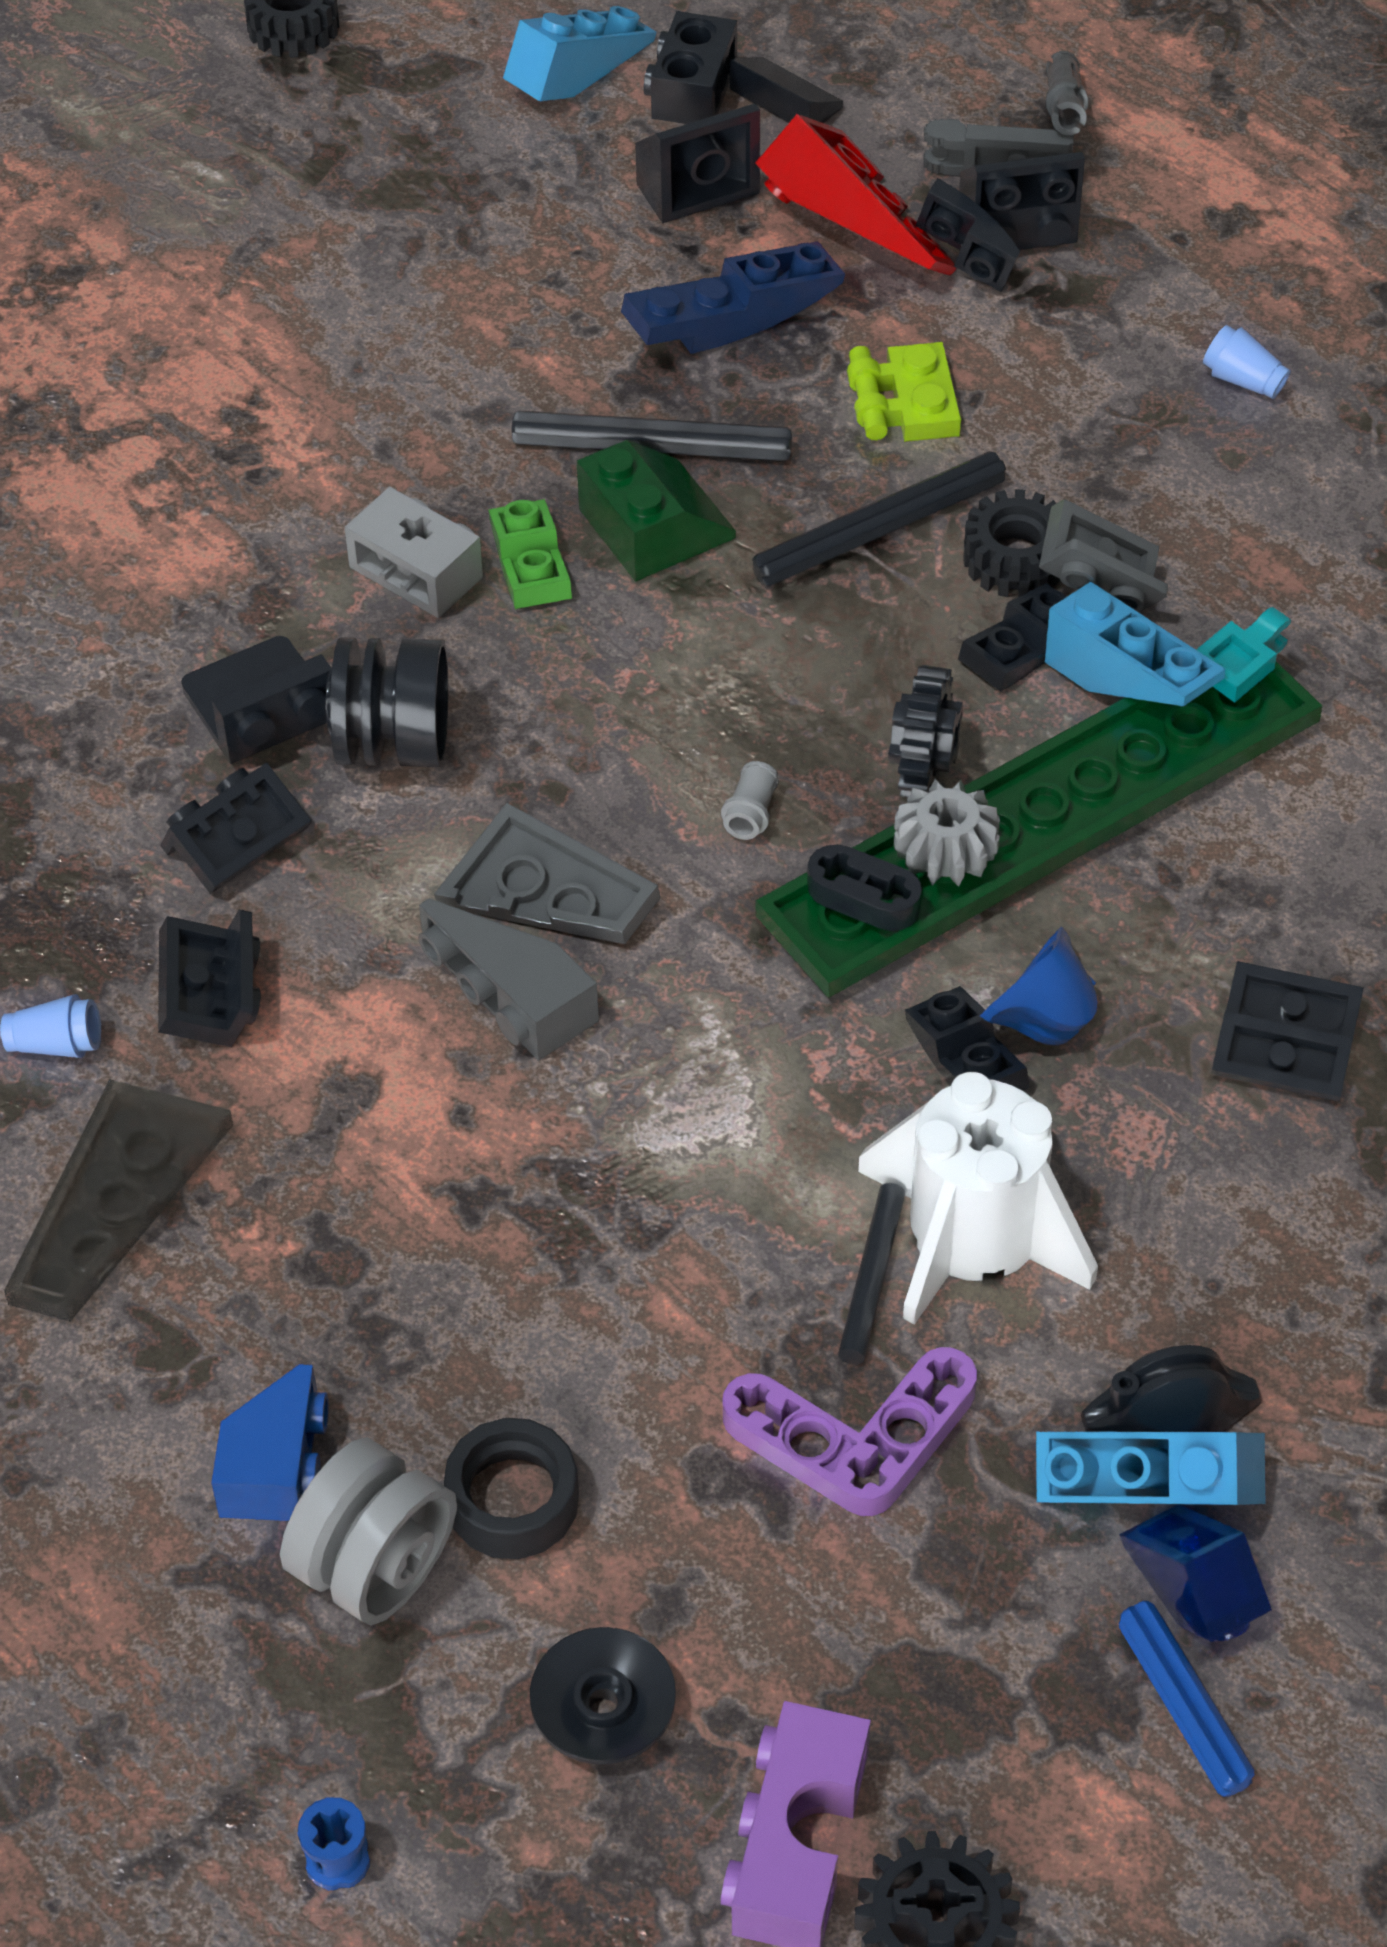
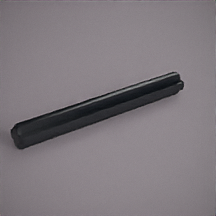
M519 410L514 413L511 427L512 440L517 445L603 450L624 440H630L663 454L784 462L789 460L792 450L791 429L776 426Z
M988 451L762 551L752 558V569L755 577L759 579L763 586L770 587L1001 484L1005 480V464L1003 460H1000L996 452Z

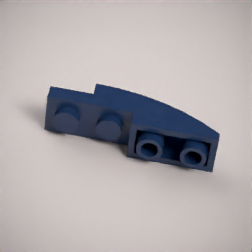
M818 241L801 243L789 247L756 251L750 254L725 258L721 276L703 278L691 282L624 294L621 312L646 345L680 339L692 354L735 342L771 328L796 315L841 285L844 281L845 273Z

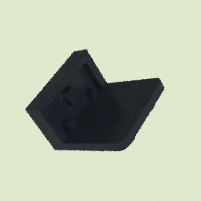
M284 636L273 637L192 671L181 680L184 695L230 764L327 723L326 685L331 666L322 654L304 661L291 641Z

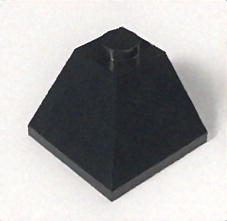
M756 103L659 132L635 143L637 186L662 224L760 193V168L755 164L760 158V109Z

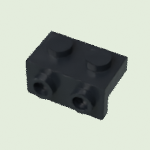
M239 909L228 929L170 916L166 917L159 930L158 1033L232 1047L245 1024L252 1025L255 1022L260 1008L261 991L259 987L253 986V971L259 958L260 939L257 936H253L252 912Z

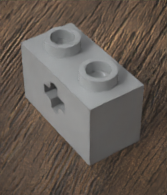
M390 486L345 526L349 567L437 618H440L483 578L481 544L478 535L466 525L454 523L431 510L421 500L410 498Z

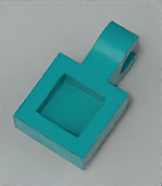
M1270 607L1246 630L1230 621L1198 647L1197 651L1226 669L1225 678L1212 687L1235 703L1273 671L1277 654L1282 651L1288 642V639L1280 633L1291 624V619L1276 608Z

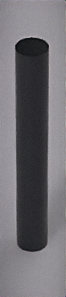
M884 1183L879 1188L838 1352V1357L848 1364L858 1365L862 1364L865 1360L905 1197V1190L894 1183Z

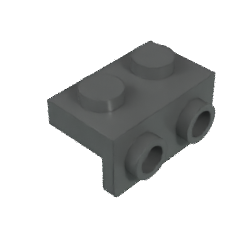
M1066 499L1051 507L1039 564L1040 569L1060 578L1063 584L1074 589H1080L1089 582H1092L1137 612H1141L1167 597L1168 584L1154 577L1159 546Z

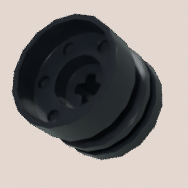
M348 637L337 639L333 664L328 673L326 685V722L331 735L333 756L337 765H352L355 763L360 738H362L364 759L367 765L376 766L379 764L385 745V738L394 739L395 751L400 766L441 767L443 765L447 740L449 702L448 659L444 640L403 639L396 658V666H387L381 638L368 639L363 665H361L357 639Z

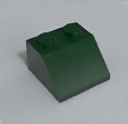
M624 440L577 460L579 510L635 582L736 539V530L676 458L633 441Z

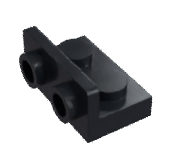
M267 762L250 774L244 767L238 769L217 785L215 791L218 795L202 806L196 800H193L177 810L166 821L170 828L160 846L167 855L177 850L210 894L307 829L312 821Z

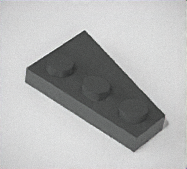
M509 803L504 805L434 893L436 901L472 914L621 944L627 943L661 898L657 884Z

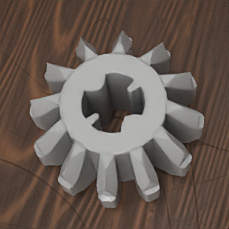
M935 779L929 788V792L912 788L911 794L907 798V804L899 805L895 815L894 829L896 832L894 834V847L897 851V857L906 859L908 870L913 874L927 871L932 886L941 876L950 877L957 886L960 885L965 873L981 877L983 870L987 867V861L994 860L995 854H997L999 849L1000 836L997 833L999 832L1000 819L997 815V808L987 805L988 801L985 798L984 790L967 794L962 780L953 788H943Z

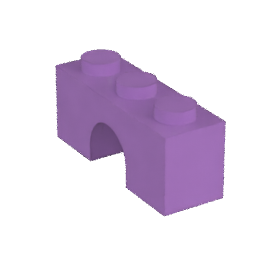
M784 1701L778 1726H764L757 1753L756 1769L766 1771L760 1794L748 1791L745 1797L738 1835L749 1839L743 1862L730 1859L721 1894V1905L732 1907L733 1936L780 1947H822L837 1887L838 1855L813 1850L804 1846L792 1835L790 1830L799 1820L815 1813H830L853 1819L869 1754L871 1720Z

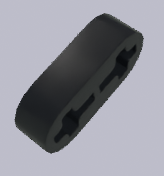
M839 844L826 845L817 849L810 856L807 866L808 893L814 901L822 906L889 931L905 929L918 919L921 910L922 889L920 881L910 871ZM837 872H842V873H845V874H846V876H845V875H839V876H837L834 881L827 880V879L825 878V877L832 878L833 876L836 875ZM894 894L901 895L903 897L895 898L891 904L882 901V899L889 900L890 898H892Z

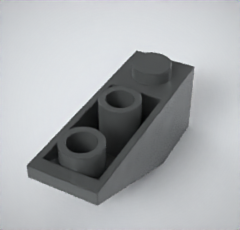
M430 898L419 904L422 933L419 934L418 938L424 953L436 966L444 964L457 977L462 992L474 1005L482 1003L496 1017L501 1032L512 1044L518 1045L521 1043L539 1061L599 1022L597 983L557 943Z

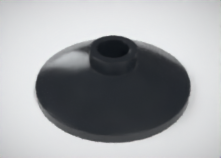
M611 1627L581 1630L557 1642L545 1653L538 1663L530 1685L531 1713L541 1735L554 1749L563 1755L589 1764L623 1762L651 1748L668 1728L676 1703L675 1680L672 1670L662 1653L645 1638L627 1630ZM606 1699L615 1703L617 1707L608 1713H597L591 1710V1706L596 1701Z

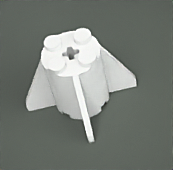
M966 1072L958 1075L953 1080L951 1086L938 1092L930 1101L866 1147L859 1156L858 1172L881 1184H897L905 1190V1196L911 1198L910 1222L912 1231L917 1238V1248L920 1256L904 1302L903 1319L914 1325L949 1275L966 1281H982L983 1273H996L1004 1269V1276L1018 1271L1030 1259L1089 1290L1096 1281L1098 1264L1050 1168L1052 1152L1051 1113L1042 1103L1037 1102L1024 1091L1012 1085L989 1080L985 1075L977 1072Z

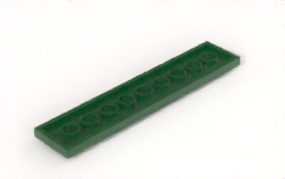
M1277 661L1275 669L1235 703L1214 687L1209 688L1185 706L1125 697L964 786L967 794L984 790L985 798L988 801L987 805L997 808V815L1000 819L999 832L997 833L1000 836L998 852L995 854L994 860L987 861V867L983 870L981 877L965 873L959 886L950 877L943 876L932 886L927 871L915 874L920 881L922 889L921 910L918 919L911 926L902 930H884L822 906L814 901L808 893L807 872L757 899L755 903V916L823 993L830 998L1318 723L1323 705ZM895 824L852 847L908 870L906 859L897 857V851L894 847ZM837 872L836 875L833 876L832 878H829V877H825V878H826L827 880L834 881L837 876H839V875H845V876H846V874H845V873H842V872ZM894 894L892 898H890L889 900L882 899V901L891 904L895 898L903 897L901 895Z

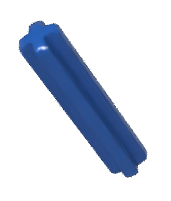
M1142 1601L1125 1609L1120 1614L1119 1629L1217 1793L1223 1797H1230L1248 1788L1253 1783L1254 1768L1156 1606L1149 1601Z

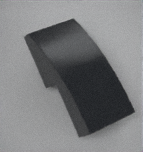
M937 178L927 194L915 226L931 234L937 240L960 250L954 267L969 274L975 280L984 282L1002 292L1021 251L1001 225L983 208L953 186Z
M1045 583L1009 601L1001 622L962 642L958 660L1000 692L1010 687L1045 663L1049 609L1066 598V596Z
M961 986L937 993L930 999L905 1009L908 1024L926 1054L949 1086L952 1085L953 1080L958 1075L966 1072H977L985 1075L989 1080L1006 1083L1022 1091L1030 1088L1027 1067L995 1037L993 1023H989L980 1017L985 1009Z

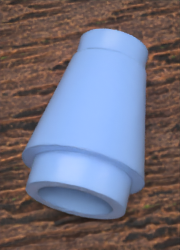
M1225 325L1213 339L1203 359V364L1212 369L1211 375L1213 377L1262 395L1265 394L1271 399H1274L1282 390L1291 372L1290 369L1283 366L1277 358L1242 327L1235 330Z
M77 994L22 1009L15 1013H7L1 1019V1039L7 1052L19 1051L22 1053L82 1058L86 1051L97 1050L100 1046L101 1020L98 1007L93 999L81 1000Z

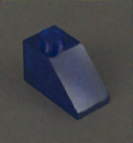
M1177 1504L1119 1534L1122 1544L1176 1623L1182 1628L1210 1642L1227 1641L1242 1635L1250 1628L1251 1621L1272 1611L1245 1533Z

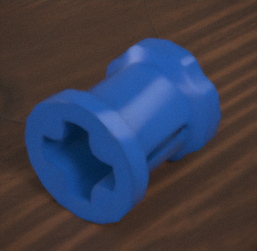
M324 1798L309 1806L299 1820L298 1838L305 1854L308 1877L317 1886L328 1891L354 1887L365 1877L370 1868L369 1847L365 1838V1821L361 1811L352 1802L343 1798ZM345 1840L348 1841L345 1845H341Z

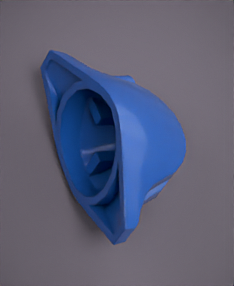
M1062 926L1049 938L1016 983L996 999L980 1017L989 1023L1010 1027L1037 1042L1047 1045L1067 1043L1081 1028L1093 1019L1097 1012L1098 1004L1094 988L1097 982L1087 974L1073 950L1068 933Z

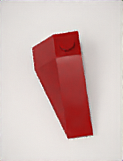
M796 114L755 162L768 176V179L764 182L765 186L782 202L789 204L793 201L929 270L951 276L957 269L954 267L953 261L931 234L916 227L917 221L909 216L904 218L901 215L908 208V205L898 194L892 193L880 183L884 175L842 130Z

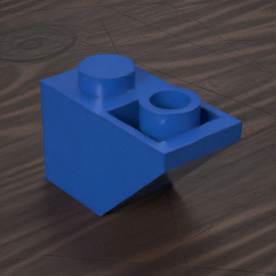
M297 1365L221 1421L211 1482L219 1518L289 1521L299 1499L312 1479L321 1470L320 1454L312 1453L314 1434L326 1433L329 1399L327 1392H317L313 1365Z

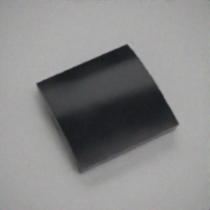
M1237 961L1211 1074L1340 1102L1364 987Z

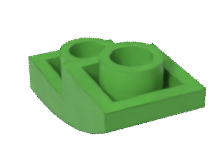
M545 499L537 501L517 500L507 504L505 507L488 509L498 556L514 608L520 609L572 599L570 577L558 549L556 527Z

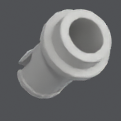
M752 761L743 766L733 797L727 799L721 809L724 828L730 835L738 839H753L758 834L764 832L769 824L770 815L767 809L773 793L778 787L779 779H777V771L772 766L760 761Z

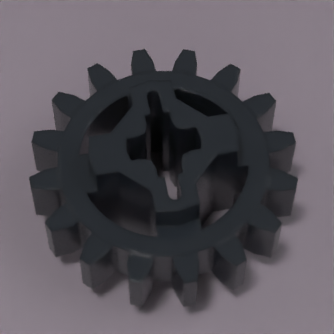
M926 665L919 666L917 676H914L912 694L902 693L901 701L895 704L888 761L890 764L899 765L898 773L900 774L898 790H901V797H909L912 788L929 792V788L936 779L939 782V772L950 773L952 763H956L963 717V702L952 701L953 677H951V669Z
M928 1831L925 1848L915 1850L909 1840L902 1837L897 1841V1860L893 1861L889 1857L878 1853L873 1858L872 1869L876 1879H860L857 1899L863 1905L855 1907L854 1929L867 1932L861 1939V1947H906L903 1944H907L909 1947H962L965 1942H976L972 1947H1015L1017 1931L1010 1926L1018 1924L1020 1902L1006 1899L1011 1894L1013 1879L1010 1873L990 1875L994 1853L989 1849L978 1854L974 1859L966 1855L967 1837L959 1835L953 1842L951 1849L940 1848V1840L936 1831ZM918 1877L908 1888L898 1889L907 1881ZM930 1910H941L944 1921H932Z

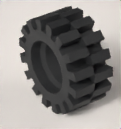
M244 0L247 31L253 44L258 43V49L266 52L271 47L272 55L281 57L283 50L289 51L290 58L299 57L298 50L305 49L307 55L316 53L315 45L317 44L323 49L330 45L329 38L335 39L338 34L337 28H340L337 0Z
M1015 489V498H1008L1006 491L1003 490L995 492L994 503L986 496L979 500V508L972 507L969 511L968 520H966L963 562L964 567H969L968 575L973 581L981 578V588L989 592L994 585L999 586L998 595L1008 597L1009 589H1018L1019 597L1029 592L1031 587L1035 589L1045 583L1048 584V582L1055 586L1061 581L1060 578L1039 568L1050 510L1053 505L1057 504L1052 500L1045 506V495L1035 492L1031 500L1025 498L1026 490ZM1017 538L1030 541L1035 545L1019 549L1004 546L999 541Z

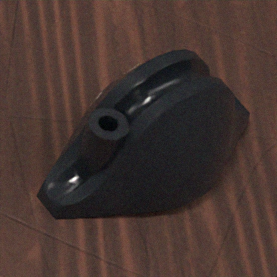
M1199 1345L1168 1346L1146 1353L1129 1365L1125 1371L1115 1374L1111 1386L1082 1411L1081 1419L1085 1432H1222L1261 1404V1395L1255 1379L1224 1365L1214 1350Z

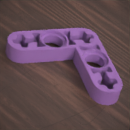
M939 1347L928 1351L917 1361L860 1433L774 1379L762 1374L748 1373L736 1377L727 1385L723 1393V1424L726 1431L735 1440L842 1508L859 1516H874L885 1512L893 1505L970 1408L975 1398L977 1369L972 1359L960 1350ZM949 1375L957 1377V1387L950 1384L944 1386L935 1397L934 1408L927 1403L933 1394L934 1378L943 1381ZM758 1401L765 1403V1414L755 1410L748 1417L741 1415V1403L749 1407L756 1405ZM908 1418L918 1421L924 1427L926 1433L917 1442L911 1444L900 1443L888 1434L887 1428L895 1420ZM773 1423L780 1427L777 1436H773ZM816 1432L827 1439L829 1447L821 1455L804 1457L797 1454L792 1449L790 1443L800 1433ZM879 1452L886 1459L881 1464L879 1470V1486L869 1482L862 1489L855 1487V1475L862 1478L867 1477L878 1464Z

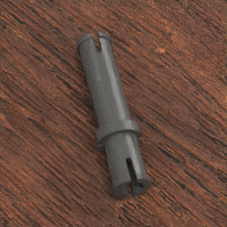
M1059 51L1051 56L1053 63L1049 60L1046 63L1049 86L1046 94V108L1052 117L1054 128L1059 133L1074 135L1081 131L1079 122L1084 126L1086 124L1088 94L1081 83L1078 58L1071 52Z

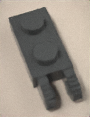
M935 119L934 121H929L926 127H924V142L932 146L925 150L923 155L924 168L926 167L927 171L937 173V175L942 173L943 175L960 176L961 171L975 165L1073 153L1074 135H1063L1057 130L975 124H967L966 127L958 119Z

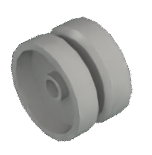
M369 1437L354 1440L331 1457L312 1479L296 1504L283 1535L280 1549L282 1568L319 1592L331 1589L333 1603L370 1626L387 1620L406 1604L425 1581L439 1559L453 1528L457 1511L456 1494L418 1469L407 1473L405 1460Z

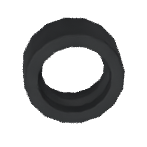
M502 1418L480 1424L458 1441L447 1459L444 1486L456 1494L457 1502L453 1529L469 1547L492 1558L522 1559L543 1553L566 1535L576 1518L579 1498L577 1467L570 1447L553 1429L531 1419ZM509 1459L530 1461L548 1471L553 1481L552 1496L547 1503L533 1513L515 1518L497 1517L478 1509L474 1505L470 1494L471 1483L477 1474L491 1464Z

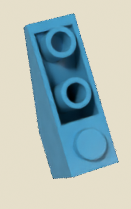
M612 6L610 11L594 12L580 9L577 11V14L572 15L545 13L542 18L523 19L519 21L503 79L540 102L572 98L654 42L657 32L639 21L640 16L636 12L620 6Z
M1092 582L1084 585L1049 609L1045 663L1088 692L1185 706L1225 678V668Z
M1036 1432L1037 1502L1266 1504L1265 1433Z

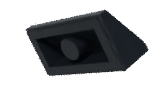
M764 57L735 58L730 61V90L788 122L796 114L824 123L843 108V100Z

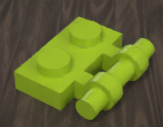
M943 342L887 347V363L881 364L872 358L868 347L856 346L849 352L850 364L847 367V376L850 388L857 392L858 396L854 404L857 422L860 426L864 427L868 439L881 440L888 433L887 427L901 426L904 442L960 436L961 418ZM893 391L894 398L886 399L879 392Z

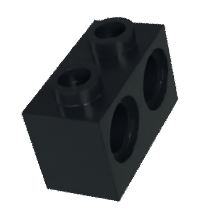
M676 11L669 32L662 31L659 36L656 65L649 64L645 73L644 95L651 96L652 119L689 124L718 115L730 83V61L737 58V20Z

